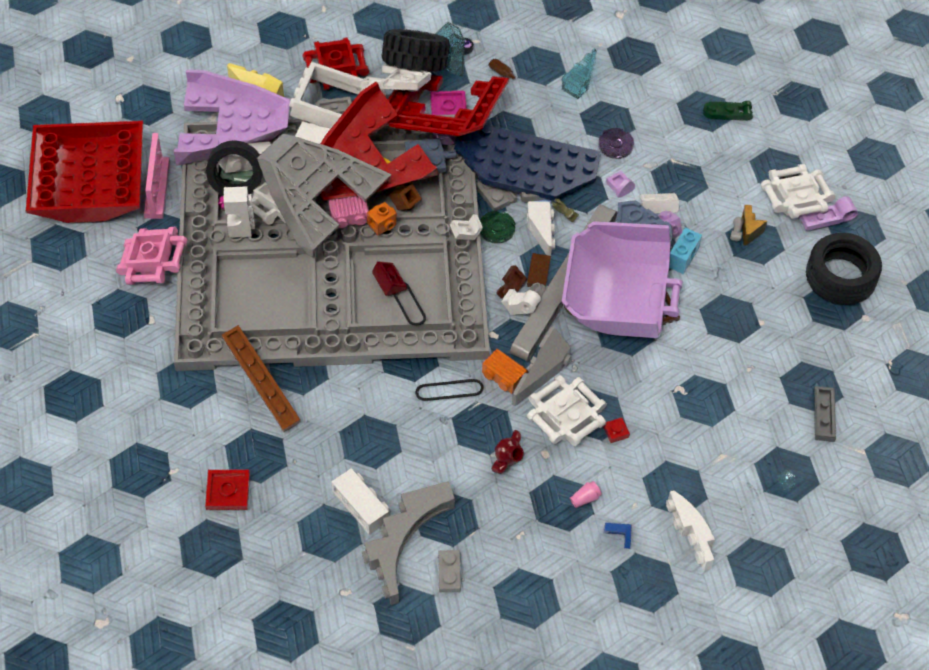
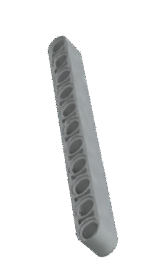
M599 204L584 230L593 221L614 222L617 211ZM569 254L542 295L536 309L531 313L514 340L510 354L529 361L561 310Z

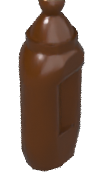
M495 58L489 62V67L500 76L516 78L511 68L499 59Z

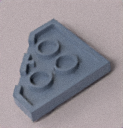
M636 200L618 202L617 223L668 225L670 228V244H672L673 229L670 223L661 220L657 214L644 208Z

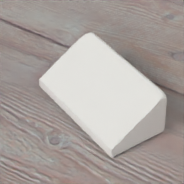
M675 193L640 195L641 205L654 213H661L663 211L677 213L679 211V199Z

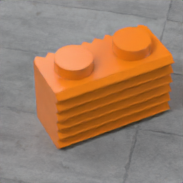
M496 349L482 363V373L485 378L495 381L503 391H508L511 394L514 393L523 374H528L526 368L499 349Z

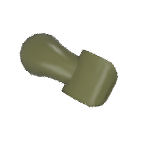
M555 199L556 203L552 202L554 209L564 214L571 222H574L579 214L572 208L569 209L560 199Z

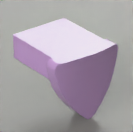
M622 171L606 179V184L616 193L618 198L627 195L635 189V183Z

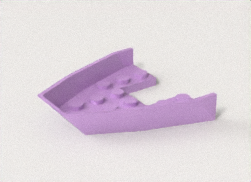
M186 70L187 88L184 110L219 112L216 134L180 133L178 148L174 149L176 166L209 159L212 150L226 141L237 140L245 143L271 141L288 127L290 99L257 85L205 70Z

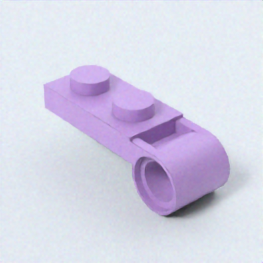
M845 196L837 200L835 205L828 206L827 212L800 215L799 218L805 230L809 231L850 221L858 215V211L851 198Z

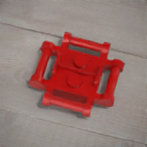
M348 37L343 38V40L322 43L316 41L314 42L315 50L305 51L302 54L307 68H309L312 60L317 58L320 65L356 77L359 74L367 76L370 73L364 58V46L362 44L351 45ZM353 53L357 54L359 66L355 64ZM311 79L309 83H316L317 80ZM322 82L324 90L335 87Z

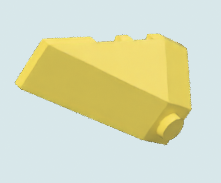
M229 63L227 65L229 78L257 85L284 97L283 82L266 73L260 75L256 70L250 72L244 67Z

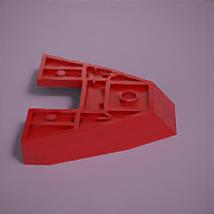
M377 81L358 94L320 143L321 145L340 150L391 174L390 183L388 185L384 183L376 192L439 175L437 167L431 163L419 144L387 164L369 138L399 118L397 112L380 90ZM338 177L319 194L323 200L358 196Z

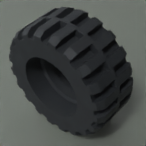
M391 29L384 33L381 58L386 64L399 68L427 72L442 71L447 67L450 42L448 38L434 33L408 29Z

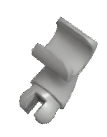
M736 217L733 220L734 230H732L730 236L732 241L738 242L741 239V228L744 224V220L741 217Z

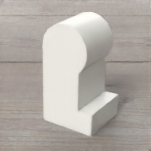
M509 289L501 302L511 315L528 314L534 312L537 304L541 301V297L532 290L517 293L515 289Z

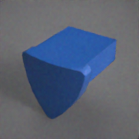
M604 524V534L624 535V548H631V524Z

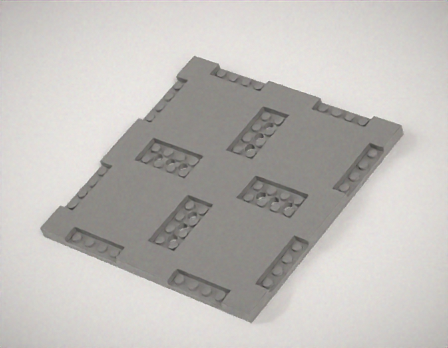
M438 115V116L454 117L455 115ZM288 119V127L269 142L272 144L282 134L295 136L302 121H307ZM218 122L184 123V133L216 134ZM386 125L369 138L382 157L393 161L394 157H399L405 153V142L433 139V133L393 128ZM455 144L442 145L444 151H454ZM456 153V158H447L445 161L446 172H440L439 175L412 182L422 199L408 211L405 209L397 210L389 197V194L395 190L394 188L375 192L367 200L368 210L370 211L374 206L384 202L393 207L397 217L396 226L389 230L391 233L377 235L367 223L363 225H347L345 228H338L315 250V255L311 257L297 244L288 225L279 216L275 218L272 224L268 225L263 222L261 217L254 213L255 229H252V235L258 234L259 237L256 239L251 237L229 238L227 214L218 205L220 197L223 195L216 192L207 180L206 167L208 159L183 164L179 236L186 237L188 241L183 248L179 262L180 270L177 277L175 370H215V365H239L221 336L239 325L264 364L294 363V367L372 364L374 359L450 357V361L488 359L489 339L480 233L475 240L455 239L450 227L453 220L469 221L473 214L478 215L475 171L472 172L466 165L465 159L461 154ZM217 163V171L220 175L222 168ZM263 174L259 186L266 182ZM318 195L315 198L316 204L330 216L329 200H323ZM259 204L258 207L264 210V207ZM406 229L410 232L403 234L400 231ZM426 229L428 230V232L421 233L419 232V230ZM271 234L279 235L276 238L269 237ZM377 261L394 264L403 281L411 288L426 315V321L418 326L409 324L393 294L385 296L372 273ZM334 277L336 280L329 282L326 279ZM408 289L396 293L410 321L414 323L421 322L423 316ZM332 292L335 293L336 296L328 297L327 294ZM329 308H334L337 310L334 313L327 312Z

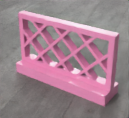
M158 133L152 134L145 189V219H163L170 159L169 157L162 156Z

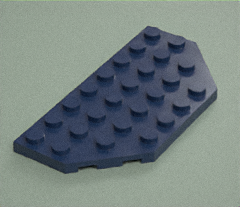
M484 125L483 129L457 136L454 147L456 153L461 154L465 159L464 162L471 171L476 172L482 184L519 193L525 192L526 194L538 195L540 198L553 201L559 199L561 195L570 194L581 189V186L585 184L590 185L594 183L601 151L489 125Z

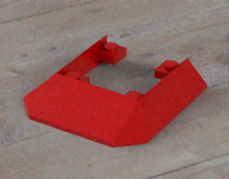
M431 75V80L417 91L394 89L387 100L397 112L399 118L388 125L393 128L462 136L483 129L509 83V78L492 76L489 82L476 80L470 91L472 96L480 97L473 110L459 108L454 117L424 114L426 105L424 103H417L424 90L438 91L443 83V76Z

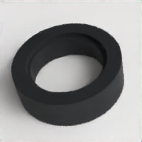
M232 140L219 144L212 150L208 159L206 176L209 184L216 192L223 196L224 187H247L248 194H252L253 190L260 185L263 173L257 159L260 154L254 147L242 141ZM227 155H239L250 162L253 174L244 183L232 184L220 177L217 171V163Z

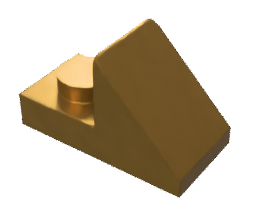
M744 205L742 213L744 220L742 226L743 245L746 246L765 231L767 224L766 220H755V213H752V205Z

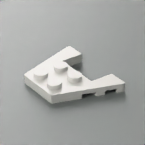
M385 63L382 65V72L390 73L391 75L385 79L367 76L361 81V88L365 89L377 81L380 89L417 91L431 80V73L427 71H411Z

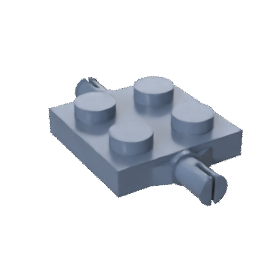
M440 138L404 143L405 152L419 144L431 163L437 167L438 173L446 172L445 161L447 158H456L455 150L444 151Z

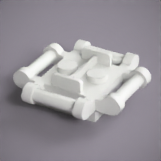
M799 164L797 167L778 171L776 169L770 170V180H764L761 183L763 191H766L773 204L774 212H784L786 216L790 215L791 219L815 212H827V203L834 201L836 198L834 192L830 191L826 184L822 171L817 169L808 174L805 164ZM795 174H799V175H800V176H795V177H790V178H785V179H779L780 177H785V176H790V175H795ZM819 186L824 193L823 195H820L818 192Z
M266 182L254 189L252 193L254 213L261 217L263 222L268 225L272 224L278 216L286 223L269 192ZM261 204L264 207V210L259 208L258 205Z
M558 375L552 383L528 397L536 409H532L527 414V418L530 421H534L550 437L549 440L553 444L561 440H568L573 446H577L581 439L596 428H601L606 424L605 419L598 415V413L607 406V403L603 399L600 400L584 384V380L581 377L576 378L572 384L568 385L565 379ZM559 388L561 390L545 403L541 401V399L555 389ZM578 389H579L595 406H593V407L591 408V407L588 405V400L578 391Z

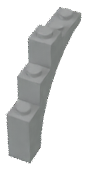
M449 481L401 494V502L398 503L400 514L383 518V526L380 527L383 538L364 543L365 551L362 552L364 563L369 564L370 570L376 569L378 579L383 580L382 592L385 599L389 598L390 605L399 603L396 570L399 557L406 543L424 523L443 512L454 509L455 498Z

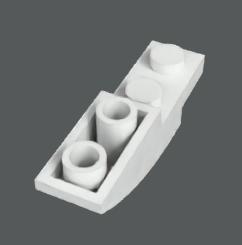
M670 491L668 500H666V506L668 511L673 514L675 529L679 530L681 537L688 535L689 543L691 546H694L696 551V561L698 564H701L703 571L712 569L714 557L710 549L713 547L715 538L709 526L690 502L677 492Z

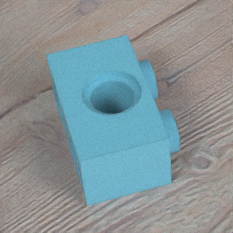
M685 227L670 252L669 268L682 274L685 273L700 247L702 234Z

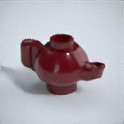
M514 430L510 438H503L496 445L495 455L497 460L492 465L491 469L493 472L502 474L508 466L516 464L523 458L524 451L520 445L521 433L518 430Z

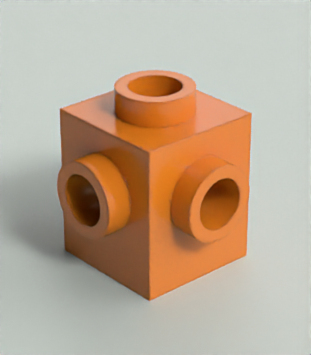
M384 202L374 206L367 212V224L377 235H380L396 226L397 213L393 207Z

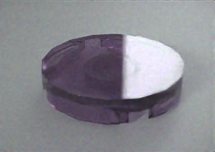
M610 128L605 130L599 137L598 146L601 153L605 156L621 159L631 154L634 148V139L629 132L626 133L623 129Z

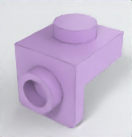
M663 211L658 215L661 220L671 224L673 229L672 238L682 234L680 217L671 211Z

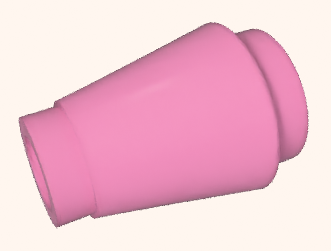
M594 481L587 482L570 497V500L574 507L578 508L598 500L602 493Z

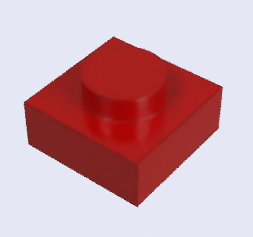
M623 418L606 422L603 426L610 443L627 439L630 436Z

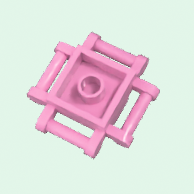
M176 227L157 230L142 228L138 233L133 234V238L125 240V249L121 262L117 265L116 272L119 275H126L125 281L127 285H134L137 282L164 283L165 271L179 272V262L183 248L188 240L184 236H178ZM176 245L173 259L168 262L172 246Z

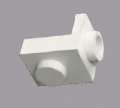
M473 214L469 221L453 220L450 224L455 239L475 240L483 228L476 214Z

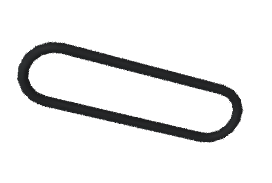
M405 282L408 291L410 292L413 300L415 301L418 309L420 310L423 316V320L418 323L411 322L402 304L400 303L396 293L393 294V296L396 299L408 323L414 326H418L426 321V315L423 312L416 297L414 296L411 288Z
M477 379L428 383L419 385L415 394L422 401L469 397L481 394L484 386ZM477 382L481 386L480 391L469 394L422 398L418 394L420 388L427 386Z

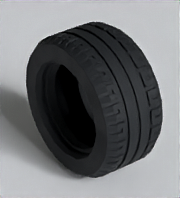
M834 233L821 238L813 246L806 266V277L812 290L822 299L833 304L852 305L866 300L874 292L881 275L882 261L878 251L866 239L851 233ZM832 259H843L852 262L860 269L862 276L855 279H845L836 276L828 270L825 263Z

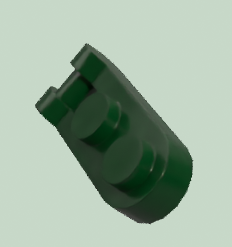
M748 100L742 103L707 102L703 108V115L708 119L748 121L753 118V112L751 111L752 102Z

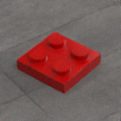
M208 470L206 510H248L250 471Z

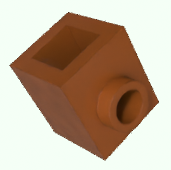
M413 183L401 185L389 194L397 210L405 209L408 211L422 199Z

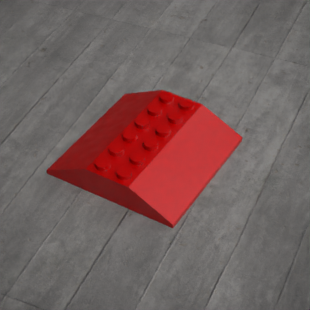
M143 121L33 125L26 213L66 223L107 221L139 209Z

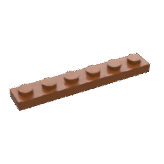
M239 325L223 333L221 336L282 431L285 432L300 423V418Z

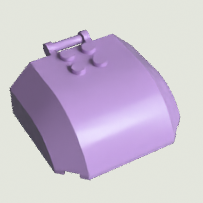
M593 221L586 230L580 234L578 232L574 234L571 239L562 304L580 323L598 332L619 336L658 338L662 330L663 315L670 317L679 316V292L683 284L680 279L668 278L671 243L669 226ZM667 287L672 288L670 306H665Z

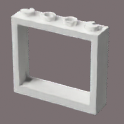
M311 62L309 68L306 67L303 77H301L299 85L296 87L294 98H291L289 104L292 107L290 116L325 128H332L342 114L301 101L310 80L314 79L359 94L364 90V88H361V81L363 79Z

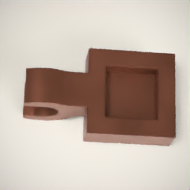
M516 265L510 266L502 278L505 284L498 289L496 294L503 298L509 289H515L518 292L527 277Z

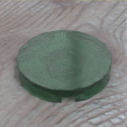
M491 211L480 219L483 227L480 235L488 242L504 243L515 234V221L508 213Z

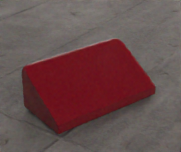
M377 261L372 273L385 296L407 289L405 282L393 263Z

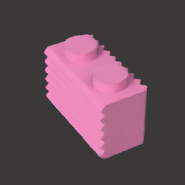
M359 196L328 201L330 216L339 224V228H345L347 225H363L367 223V212L369 211L367 201L364 202Z

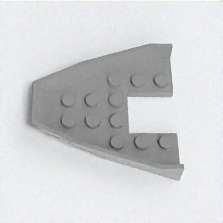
M282 134L257 157L275 204L297 244L311 257L315 255V250L339 228V224L313 201L338 177L366 202L384 183L388 185L391 174L340 150L287 134Z

